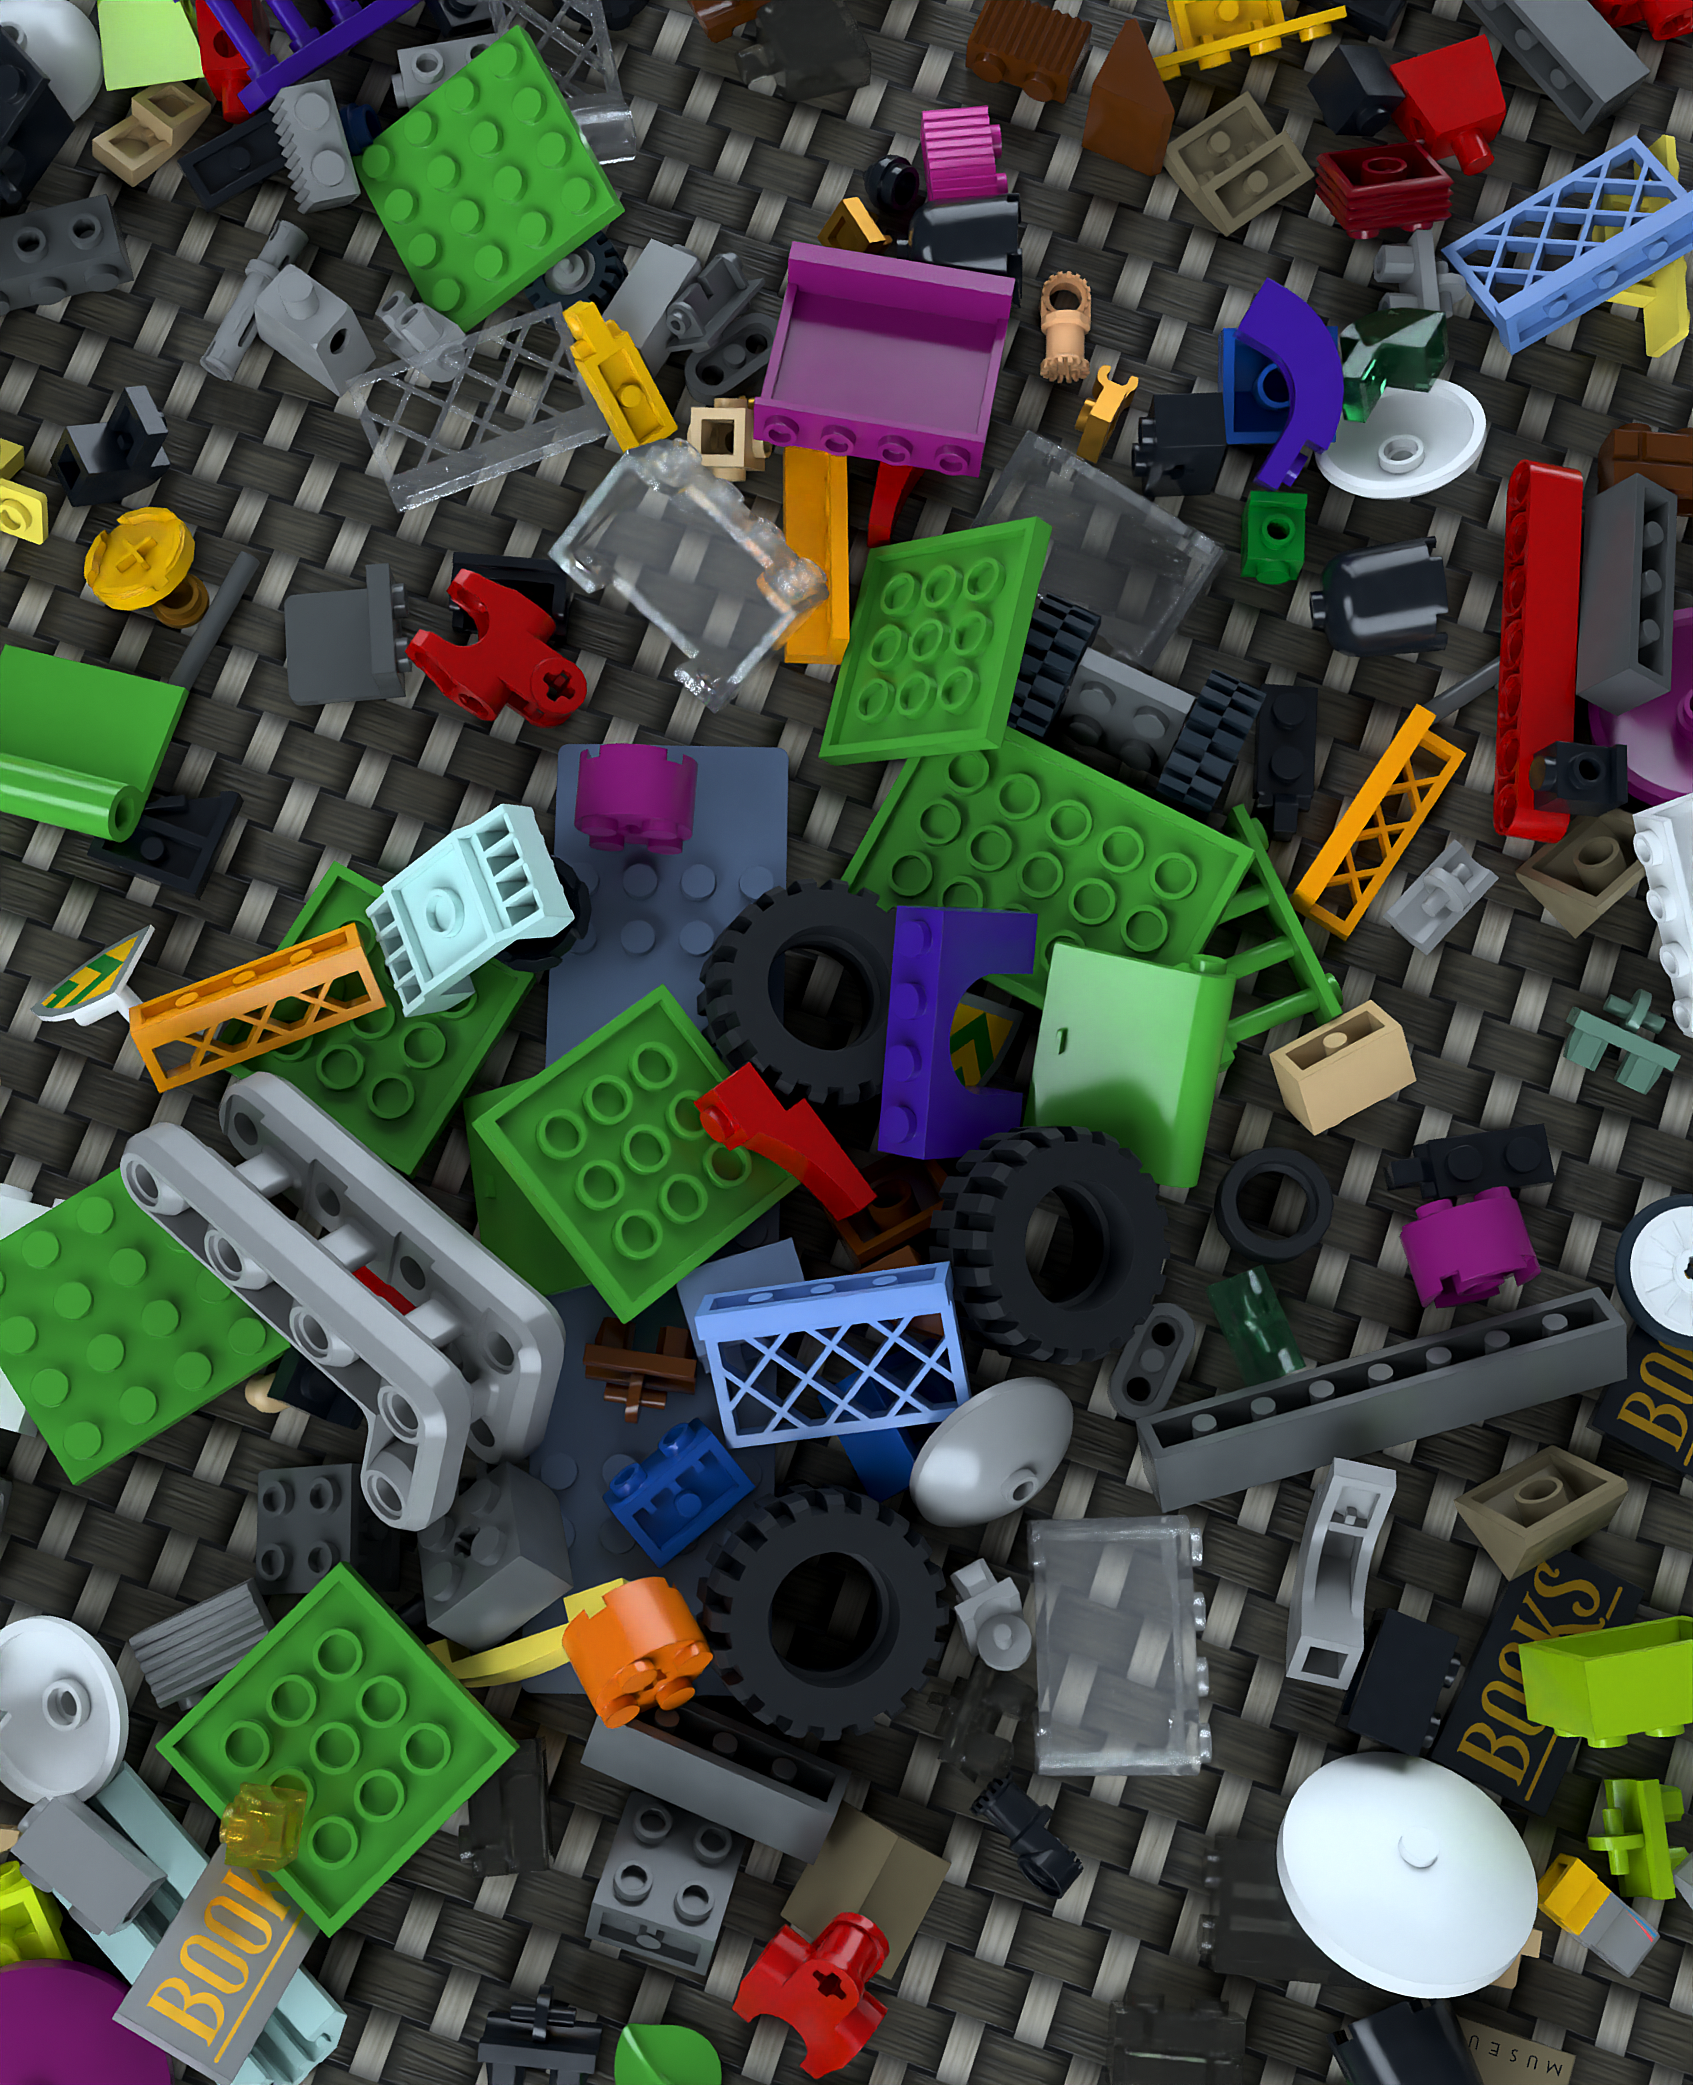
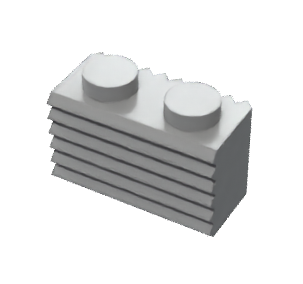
M320 80L281 88L268 110L275 114L271 121L278 125L275 133L281 136L278 144L284 147L281 155L287 158L284 166L291 170L287 177L294 181L290 188L297 192L294 200L300 203L297 211L302 214H308L351 204L361 194L330 80Z
M253 1577L139 1631L129 1639V1642L134 1650L136 1659L140 1663V1668L145 1674L146 1682L150 1685L151 1693L154 1695L158 1707L162 1709L177 1701L181 1711L196 1706L214 1688L213 1684L222 1680L276 1625Z

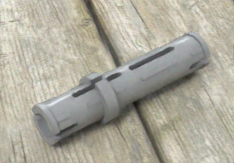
M277 220L258 258L249 261L245 269L247 278L213 341L199 362L205 370L225 381L233 380L241 360L258 333L253 307L256 298L286 265L295 264L304 246L307 245L309 241L308 236L294 224L284 220Z

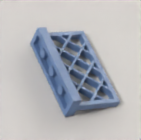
M1634 135L1441 249L1442 260L1448 263V268L1452 273L1459 274L1465 278L1468 293L1497 327L1500 342L1512 356L1692 251L1693 190L1687 193L1642 141ZM1631 159L1642 168L1638 180L1610 178L1612 170ZM1575 192L1594 193L1589 209L1562 208L1561 205L1563 199ZM1604 194L1633 196L1629 211L1600 210ZM1644 196L1668 198L1671 201L1670 204L1654 213L1639 212ZM1526 221L1545 222L1540 238L1516 237L1512 235L1514 228ZM1555 223L1584 225L1579 241L1551 239ZM1595 225L1623 227L1622 232L1605 242L1590 241ZM1477 250L1496 251L1491 267L1470 266L1464 262L1463 258ZM1521 252L1535 254L1530 269L1526 270L1502 268L1506 253ZM1545 254L1574 256L1571 262L1555 271H1540ZM1496 283L1524 285L1523 290L1501 303H1498L1492 296Z
M950 1261L705 1295L694 1316L698 1339L705 1341L727 1449L943 1422L958 1407L971 1399L972 1394L953 1298L954 1280ZM941 1313L944 1336L932 1351L903 1332L914 1316ZM901 1318L895 1326L887 1321ZM868 1323L887 1336L871 1359H868L841 1340L851 1325ZM838 1327L834 1334L825 1328ZM806 1331L825 1344L809 1368L779 1348L789 1333ZM777 1335L773 1342H770L764 1336ZM744 1339L764 1354L747 1376L726 1361L722 1342ZM894 1342L923 1361L907 1385L878 1366V1363ZM946 1348L948 1349L950 1364L940 1357ZM832 1350L862 1370L845 1393L816 1373ZM770 1359H773L800 1378L784 1401L755 1381ZM932 1367L954 1382L957 1401L933 1404L917 1393L915 1388ZM869 1375L898 1395L888 1410L872 1412L853 1399ZM730 1381L739 1386L734 1395ZM807 1384L837 1403L826 1418L811 1420L791 1406ZM746 1392L775 1411V1414L765 1426L740 1429L736 1405ZM906 1401L913 1405L912 1407L901 1408ZM844 1409L851 1413L850 1415L839 1416ZM782 1417L790 1421L789 1423L778 1424Z

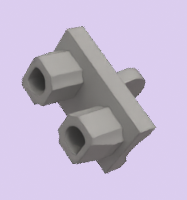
M1416 229L1406 244L1382 245L1373 259L1374 279L1377 282L1399 283L1400 293H1385L1379 302L1377 312L1379 330L1404 333L1405 347L1421 348L1424 344V334L1438 326L1441 319L1451 317L1453 315L1452 304L1466 296L1467 285L1465 278L1459 274L1449 273L1447 262H1435L1432 230Z
M399 290L394 292L377 309L375 314L391 331L383 342L394 354L435 382H448L459 375L466 359L461 343L467 336L457 324L423 302L413 304Z
M1454 839L1388 909L1383 918L1409 943L1427 956L1499 877L1477 863L1464 847Z
M983 1558L954 1572L950 1576L951 1582L958 1593L955 1596L958 1605L954 1609L963 1642L972 1658L980 1654L985 1663L996 1670L1009 1671L1020 1667L1027 1661L1032 1651V1637L1028 1626L1025 1624L1020 1594L1012 1579L1008 1577L997 1583Z

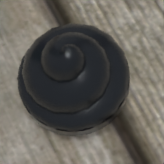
M886 155L877 162L872 163L863 172L864 186L869 200L879 210L884 212L903 211L913 203L917 196L919 174L914 167H911L910 162L906 158L898 155Z

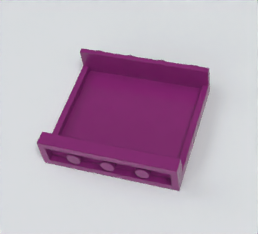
M792 241L788 258V283L761 397L755 396L753 439L770 442L776 446H796L825 451L834 456L849 455L882 461L892 466L907 465L936 470L951 476L966 475L979 478L1010 319L1015 278Z

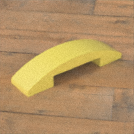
M619 1578L564 1597L563 1600L569 1623L470 1656L467 1647L448 1639H443L426 1646L464 1687L496 1686L534 1677L569 1662V1658L562 1646V1637L570 1622L584 1609L589 1619L592 1618L599 1611L607 1607L601 1596L621 1585L629 1583V1581Z

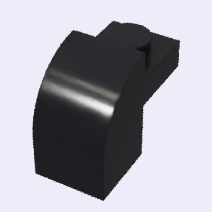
M146 385L124 387L108 422L66 426L50 462L71 506L80 507L115 502L145 489L159 480L171 466L162 447L169 433L165 416L159 408H156Z

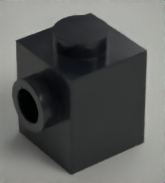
M1338 44L1307 84L1308 89L1323 113L1325 124L1335 135L1374 137L1376 133L1388 124L1391 114L1406 97L1377 47Z

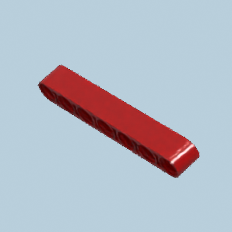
M1528 459L1519 461L1515 466L1507 489L1493 825L1496 833L1501 836L1555 844L1565 835L1571 814L1534 810V790L1529 783V771L1536 752L1555 741L1571 743L1574 741L1583 478L1581 472L1577 469Z

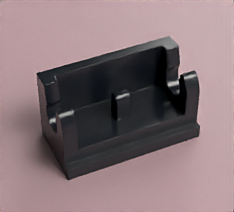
M465 552L453 553L451 583L461 568L478 573L497 584L517 590L542 608L554 620L556 630L549 640L567 642L573 589L568 561ZM449 595V611H453V631L456 633L478 634L473 618L455 604Z

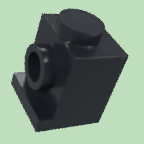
M1555 741L1536 752L1529 771V783L1534 790V810L1599 817L1627 803V745L1615 744L1612 747Z

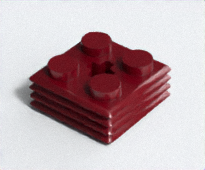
M1417 141L1321 153L1316 158L1320 165L1315 170L1320 176L1315 179L1319 187L1314 191L1329 209L1330 214L1337 219L1346 230V234L1351 238L1370 239L1378 236L1380 229L1399 226L1401 229L1409 232H1415L1416 229L1430 230L1434 222L1445 221L1452 216L1447 209L1453 205L1448 198L1454 194L1449 188L1454 184V181Z

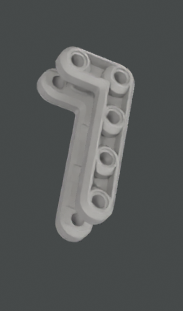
M256 1072L226 1089L219 1111L220 1126L223 1134L229 1137L233 1146L247 1159V1161L236 1167L228 1163L214 1149L205 1146L191 1132L173 1123L159 1122L128 1139L120 1162V1170L124 1185L135 1203L351 1397L364 1412L368 1421L369 1431L360 1475L361 1488L367 1503L380 1520L391 1527L416 1532L425 1529L445 1515L454 1501L466 1444L476 1456L487 1463L498 1466L505 1460L515 1465L539 1448L544 1439L566 1345L565 1327L556 1308L542 1294L295 1085L283 1077L267 1072ZM281 1192L299 1209L309 1213L330 1234L316 1240L296 1221L290 1220L268 1199ZM366 1266L385 1284L394 1287L417 1308L403 1316L383 1297L373 1293L352 1273ZM450 1342L455 1344L463 1359L462 1373L439 1349Z

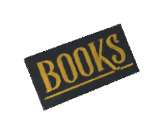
M1688 1263L1687 1270L1684 1271L1687 1279H1693V1264ZM1633 1321L1627 1334V1379L1604 1385L1585 1427L1693 1482V1351L1666 1345L1649 1335Z
M1568 1550L1562 1551L1510 1582L1506 1579L1426 1757L1536 1816L1545 1818L1580 1736H1556L1554 1728L1528 1720L1518 1644L1630 1625L1645 1590Z

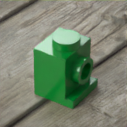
M1250 491L1241 517L1240 577L1256 578L1258 582L1264 584H1281L1288 580L1297 579L1305 558V509L1308 494ZM1272 537H1281L1284 539L1277 540Z

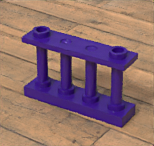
M231 0L204 1L250 68L246 73L252 82L242 89L237 96L249 114H252L275 99L281 88L295 86L413 9L423 0H376L364 9H362L357 0L351 2V0H324L334 14L330 20L335 27L322 36L316 27L310 29L292 0H265L292 40L288 46L294 54L280 63L274 54L267 55Z

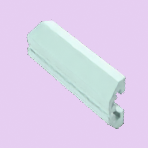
M124 1760L121 1762L111 1782L101 1792L83 1803L163 1870L168 1877L126 1929L110 1936L104 1931L99 1935L92 1934L87 1930L85 1931L133 1985L211 1859ZM53 1888L51 1890L53 1894L69 1910L72 1904ZM302 1963L230 2085H299L319 2062L321 2063L337 2048L347 2014Z

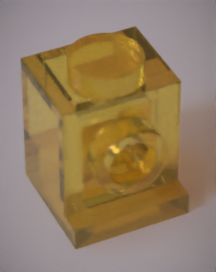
M247 1782L242 1783L239 1794L234 1798V1803L229 1802L221 1820L219 1838L221 1843L227 1844L224 1864L277 1872L295 1860L298 1856L307 1791Z

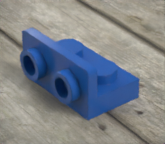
M697 1417L689 1423H680L667 1431L660 1439L658 1449L642 1463H633L622 1469L612 1479L609 1485L610 1489L602 1496V1499L660 1569L756 1488V1486L714 1434Z

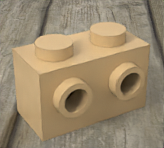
M1372 1000L1363 1003L1269 1054L1285 1108L1314 1136L1340 1124L1350 1116L1378 1101L1390 1097L1393 1093L1416 1081L1402 1026Z

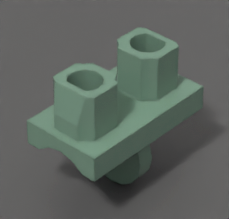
M1641 988L1635 992L1629 1002L1612 994L1607 998L1603 1010L1621 1018L1618 1026L1575 1006L1572 1007L1565 1021L1573 1027L1568 1035L1563 1057L1595 1071L1608 1043L1627 1050L1613 1080L1645 1095L1657 1081L1663 1068L1674 1071L1681 1055L1636 1035L1639 1027L1658 1035L1666 1021L1665 1018L1648 1011L1652 994Z

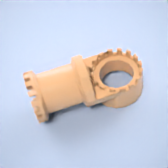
M1061 271L1057 272L1055 276L1054 274L1051 275L1049 280H1046L1043 285L1039 303L1041 331L1046 335V358L1040 363V375L1043 378H1049L1051 382L1057 379V383H1062L1063 378H1066L1067 383H1072V379L1076 382L1079 378L1085 379L1090 374V364L1088 360L1084 359L1085 335L1088 334L1091 327L1090 286L1086 285L1087 281L1085 278L1082 280L1079 274L1072 275L1071 271H1067L1064 274ZM1059 290L1071 291L1079 299L1080 306L1076 310H1056L1051 305L1049 298Z

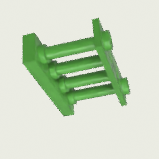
M1243 803L1232 807L1223 826L1227 833L1225 836L1256 852V857L1246 873L1252 886L1235 893L1218 925L1262 907L1276 938L1225 959L1228 961L1227 970L1237 974L1236 980L1287 959L1301 991L1229 1020L1219 1073L1226 1071L1235 1059L1232 1051L1237 1049L1238 1042L1310 1012L1313 1013L1320 1027L1341 1016L1343 1011L1340 1006L1344 1003L1342 991L1337 980L1331 973L1324 974L1265 851L1268 850L1269 843L1261 822L1256 817L1250 819Z

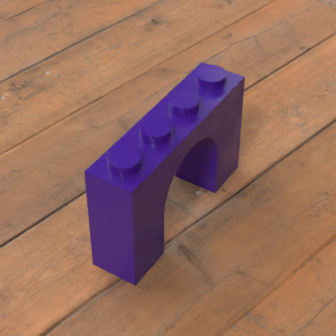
M897 905L877 1151L922 1160L962 1157L968 1150H980L979 1145L983 1139L995 1133H1008L1011 1128L1020 1127L1023 1093L977 1085L963 1086L954 1071L951 1061L950 1032L956 1008L966 990L976 980L989 974H1033L1038 914L990 908Z

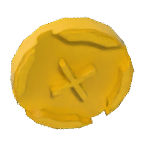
M144 507L123 514L116 519L120 525L113 529L110 534L105 529L100 532L94 539L85 557L84 577L87 584L92 588L99 600L112 609L132 611L151 606L169 595L185 578L194 560L195 541L189 528L173 512L167 508Z

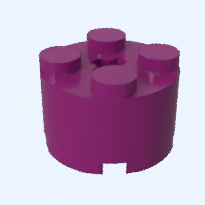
M615 743L600 745L599 757L594 758L591 757L588 749L582 751L579 760L574 817L575 828L589 835V846L597 850L621 851L624 849V843L647 845V849L650 852L657 854L674 855L682 853L683 841L690 839L693 835L698 773L697 762L684 754L682 765L667 760L668 749L642 744Z
M1500 1186L1485 1190L1473 1197L1474 1202L1453 1207L1450 1199L1430 1202L1416 1209L1418 1220L1402 1227L1399 1238L1422 1307L1427 1308L1433 1300L1436 1309L1477 1302L1499 1295L1498 1286L1502 1285L1505 1279L1514 1276L1517 1287L1540 1274L1541 1269L1518 1202L1512 1198L1508 1187Z

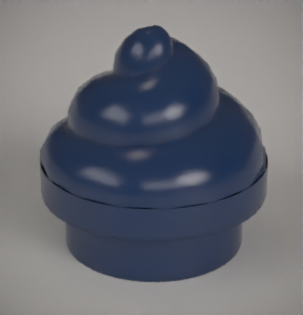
M352 102L339 108L338 113L350 156L363 154L362 149L374 144L373 140L383 132L379 118L368 104L358 106Z

